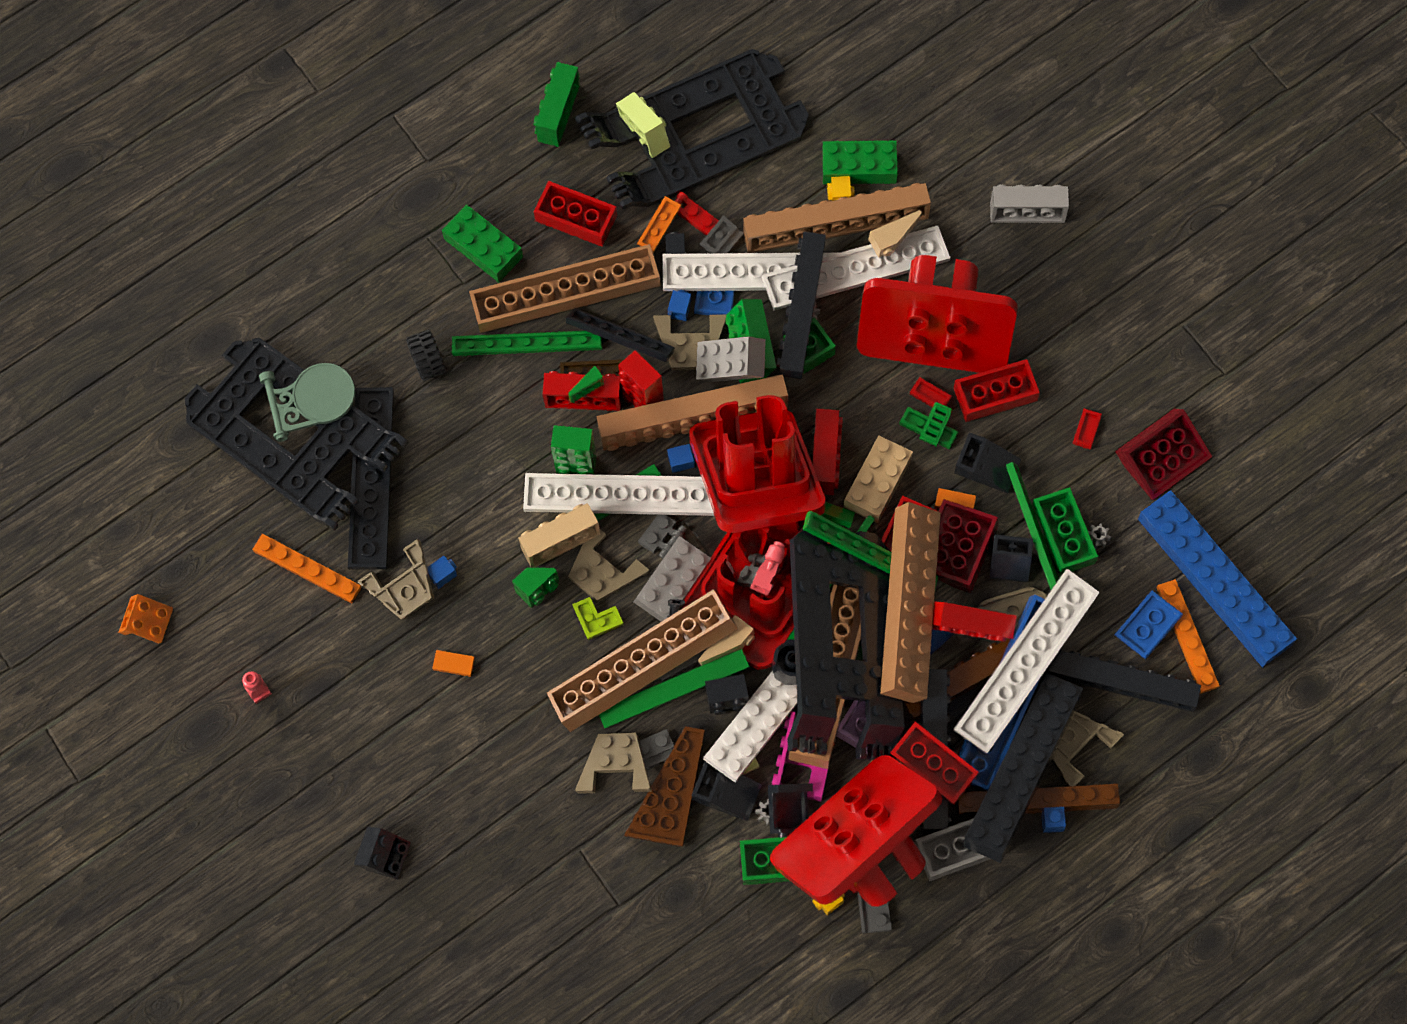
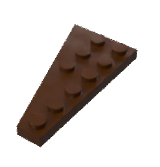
M685 726L668 759H666L663 768L651 786L652 791L647 793L624 837L683 847L705 730Z

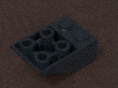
M969 432L955 466L954 474L1008 493L1012 481L1006 464L1013 462L1019 467L1021 459L992 441Z
M705 761L692 793V801L748 821L762 784L744 775H741L735 783Z

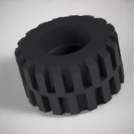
M427 329L407 337L408 348L419 376L423 381L445 374L446 368L430 330Z

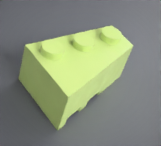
M633 92L616 103L621 118L632 132H636L641 137L640 143L642 145L646 143L649 155L652 158L670 147L665 130V121L662 117L656 115L652 107L647 106L643 97L639 98Z

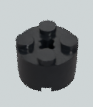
M794 639L787 640L779 645L774 652L772 671L775 679L787 685H797Z

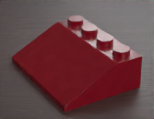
M1175 408L1115 451L1124 467L1151 500L1157 498L1212 457L1185 410Z
M943 499L938 511L940 512L936 576H938V580L954 588L971 593L999 527L998 517Z

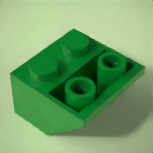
M526 568L512 582L515 592L532 608L534 605H539L548 592L551 593L558 587L559 578L555 568Z

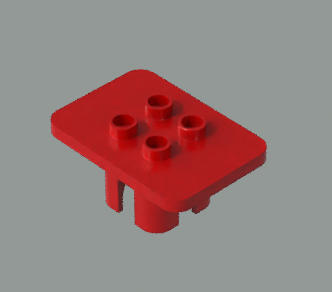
M919 255L911 261L908 282L873 278L865 283L857 339V349L861 354L873 358L977 373L1007 365L1017 316V303L1008 296L976 292L979 270L974 263L956 259L952 288L933 285L937 256Z
M774 395L756 397L757 413L740 416L737 401L723 403L716 409V420L697 423L689 431L690 444L718 527L725 532L737 533L805 520L806 514L810 510L820 516L825 511V496L794 415L787 410L784 401L780 397Z
M796 522L737 533L727 532L684 599L685 606L683 608L710 591L715 590L731 617L738 616L754 629V640L749 646L745 645L742 650L748 664L755 669L763 670L772 666L776 648L785 643L794 630L790 539L799 532L797 531ZM775 541L785 545L784 550L786 554L782 563L778 565L775 577L770 582L772 587L767 596L737 583L740 572L745 566H751L752 564L748 560L750 555L755 553L762 554L763 556L766 555L769 546L773 545Z
M891 756L877 757L772 851L770 861L778 872L819 904H830L849 889L853 893L858 891L863 900L873 907L882 906L896 896L897 892L878 864L892 853L910 879L913 880L922 872L926 865V859L910 835L915 831L916 827L940 806L942 796L935 785Z

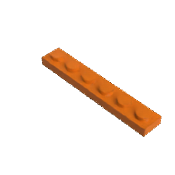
M264 534L260 536L252 549L256 554L351 604L362 588L361 585Z
M1176 579L1157 585L1156 588L1160 597L1183 614L1173 629L1194 681L1201 685L1200 694L1218 688L1219 683Z

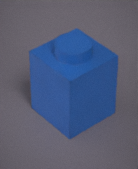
M673 290L668 307V315L672 319L687 321L691 305V294L684 290Z
M689 444L667 449L672 473L694 468V461L696 459Z
M442 556L427 567L429 577L438 589L457 576L455 571L457 566L451 559L447 560L445 556Z
M1064 807L1044 808L1041 813L1043 833L1063 832L1066 827Z

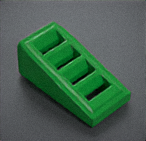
M596 366L568 393L571 403L576 402L604 385L603 376Z
M935 402L919 439L937 447L951 417L952 409ZM933 418H936V419H938V420H940V421H943V423H939V422L934 421V420H932V419H933ZM932 425V426H934V427H937V428H939V431H938V430H935V429H933V428H931V427H929V426ZM926 432H930L937 436L936 438H934L932 436L927 435Z

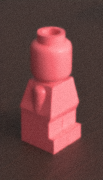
M775 541L773 545L769 546L765 555L766 560L757 570L750 586L751 589L766 596L768 595L772 587L770 582L775 577L778 565L782 563L786 554L784 544Z
M250 671L243 676V686L255 703L272 694L260 674Z

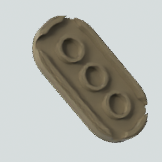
M1027 587L987 599L979 605L978 609L1016 615V628L1029 597L1035 594L1046 599L1047 595L1043 591L1037 590V588Z

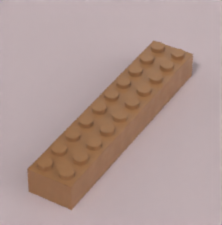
M914 183L908 187L898 186L892 190H878L871 194L862 193L851 198L841 197L835 201L825 200L819 204H805L798 208L789 207L778 212L768 211L762 215L752 214L743 218L744 238L748 253L796 245L799 238H803L804 231L825 234L827 239L877 229L919 210L922 213L920 220L929 219L931 202L926 183Z
M648 244L469 292L480 333L659 287L660 276L651 246Z
M783 374L597 416L603 450L613 451L625 445L628 447L634 446L638 442H652L656 438L661 437L670 438L678 433L688 434L691 427L695 424L716 420V409L721 404L727 402H738L739 416L757 413L756 397L766 395L780 397L788 409V393Z
M908 502L895 508L880 694L915 703L927 699L940 512Z
M833 585L830 596L833 657L856 660L861 642L859 589ZM836 698L837 719L827 742L826 755L817 754V740H815L816 750L813 754L800 752V738H798V750L796 752H789V760L828 769L846 699Z
M712 590L547 692V695L561 723L572 732L738 628L722 599L715 590Z

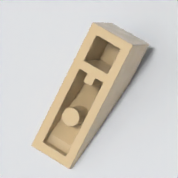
M920 210L870 231L868 240L878 258L881 256L887 257L894 253L919 222L922 214Z
M735 615L732 619L738 629L709 646L698 659L701 666L743 649L745 645L749 646L755 638L754 629Z

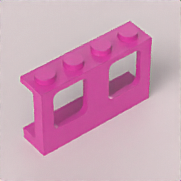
M791 712V716L787 717L784 729H787V734L782 736L780 747L783 748L782 755L778 754L776 766L779 767L778 774L774 773L772 785H783L781 779L786 763L809 767L811 769L809 783H813V791L807 792V799L821 802L828 769L789 760L790 751L788 750L787 739L796 718L795 712Z

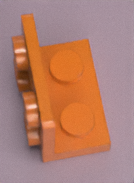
M134 595L130 598L118 633L123 635L132 633L158 644L162 643L173 608L145 596Z

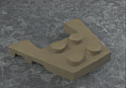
M655 315L654 323L661 341L675 347V352L668 360L671 370H696L698 342L719 340L726 323V315H710V333H671L670 315Z
M601 529L600 535L583 543L568 576L573 583L597 603L619 591L625 585L631 584L636 579L649 573V569L637 559L624 573H621L594 549L606 537V534Z
M418 539L403 549L413 566L383 587L374 572H370L358 580L361 586L365 587L370 594L378 598L383 605L403 620L434 599L422 544Z
M1075 711L1052 757L1068 786H1076L1084 778V775L1070 761L1095 735L1112 749L1124 734L1114 731L1104 724H1099Z
M636 733L598 734L576 786V792L595 793L597 773L633 772L632 790L634 792L652 791L638 735Z

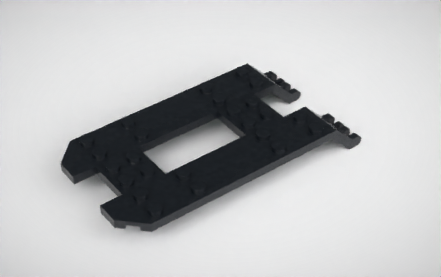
M751 49L643 96L647 106L652 107L656 115L662 117L665 121V130L670 147L652 158L649 155L646 143L644 145L640 143L651 166L638 172H615L606 177L609 184L622 181L612 187V191L617 199L630 196L619 203L621 208L627 209L631 206L650 207L661 202L665 196L668 198L675 196L680 192H684L799 141L809 114L801 100L784 107L770 80L785 74V70L777 56L765 55L758 50ZM736 96L750 122L685 150L672 123ZM618 108L607 113L584 112L575 118L578 124H583L587 121L591 122L581 127L585 139L598 136V138L589 141L588 144L591 149L598 147L618 148L636 139L638 141L641 139L636 132L631 131L621 118Z
M254 338L251 341L242 342V340L234 341L222 354L223 359L234 366L211 394L196 384L185 397L186 423L316 521L327 525L335 531L339 526L331 518L336 515L340 520H344L346 516L338 510L341 509L349 515L351 509L343 504L348 500L352 505L356 506L359 500L351 493L329 482L326 478L349 451L365 463L385 472L388 465L380 460L386 457L389 461L393 462L395 457L388 451L397 456L400 454V450L393 447L394 443L398 442L402 447H406L409 442L398 433L386 430L352 405L346 415L339 420L315 425L318 427V430L294 456L241 416L266 389L265 384L260 382L259 374L273 371L275 375L273 387L274 389H282L293 384L304 369L261 338ZM285 397L286 400H287L286 403H288L289 400H290V398H289V397Z
M802 528L790 539L798 713L787 739L788 750L796 752L798 750V738H800V752L813 754L816 750L815 740H817V754L826 755L827 742L837 719L836 698L865 702L866 723L855 748L856 758L858 760H865L867 756L869 761H873L877 757L883 756V749H885L884 755L894 758L890 752L898 744L904 729L903 700L880 694L890 574L832 544H827L826 541ZM863 531L855 533L890 551L877 534ZM830 584L859 589L863 661L833 657Z

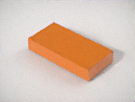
M938 488L935 508L940 509L943 499L974 509L976 496Z
M436 650L432 669L434 671L471 677L475 657Z

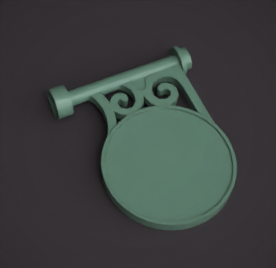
M320 363L305 369L293 384L282 389H274L275 375L273 371L259 374L261 384H265L276 428V433L273 436L278 442L287 440L289 432L339 420L346 415L354 403L355 386L352 378L343 368L335 364ZM275 395H280L279 399L282 403L287 402L285 397H289L290 400L288 403L280 405L277 403ZM295 413L296 415L294 418H292V416L288 414ZM300 414L309 420L295 425H289L285 421L288 415L287 419L290 423H297L300 420Z

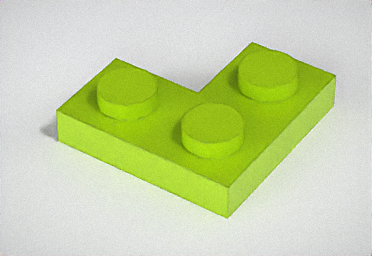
M590 597L572 604L588 640L624 625L616 606L597 613Z

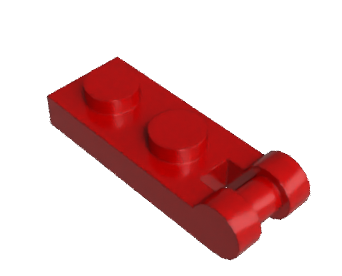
M680 192L677 195L675 202L680 205L682 203L686 205L684 209L680 208L677 214L707 236L719 220L688 198L685 193Z

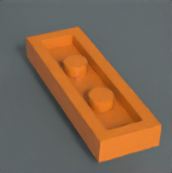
M665 196L637 245L644 246L650 244L652 253H654L681 205Z

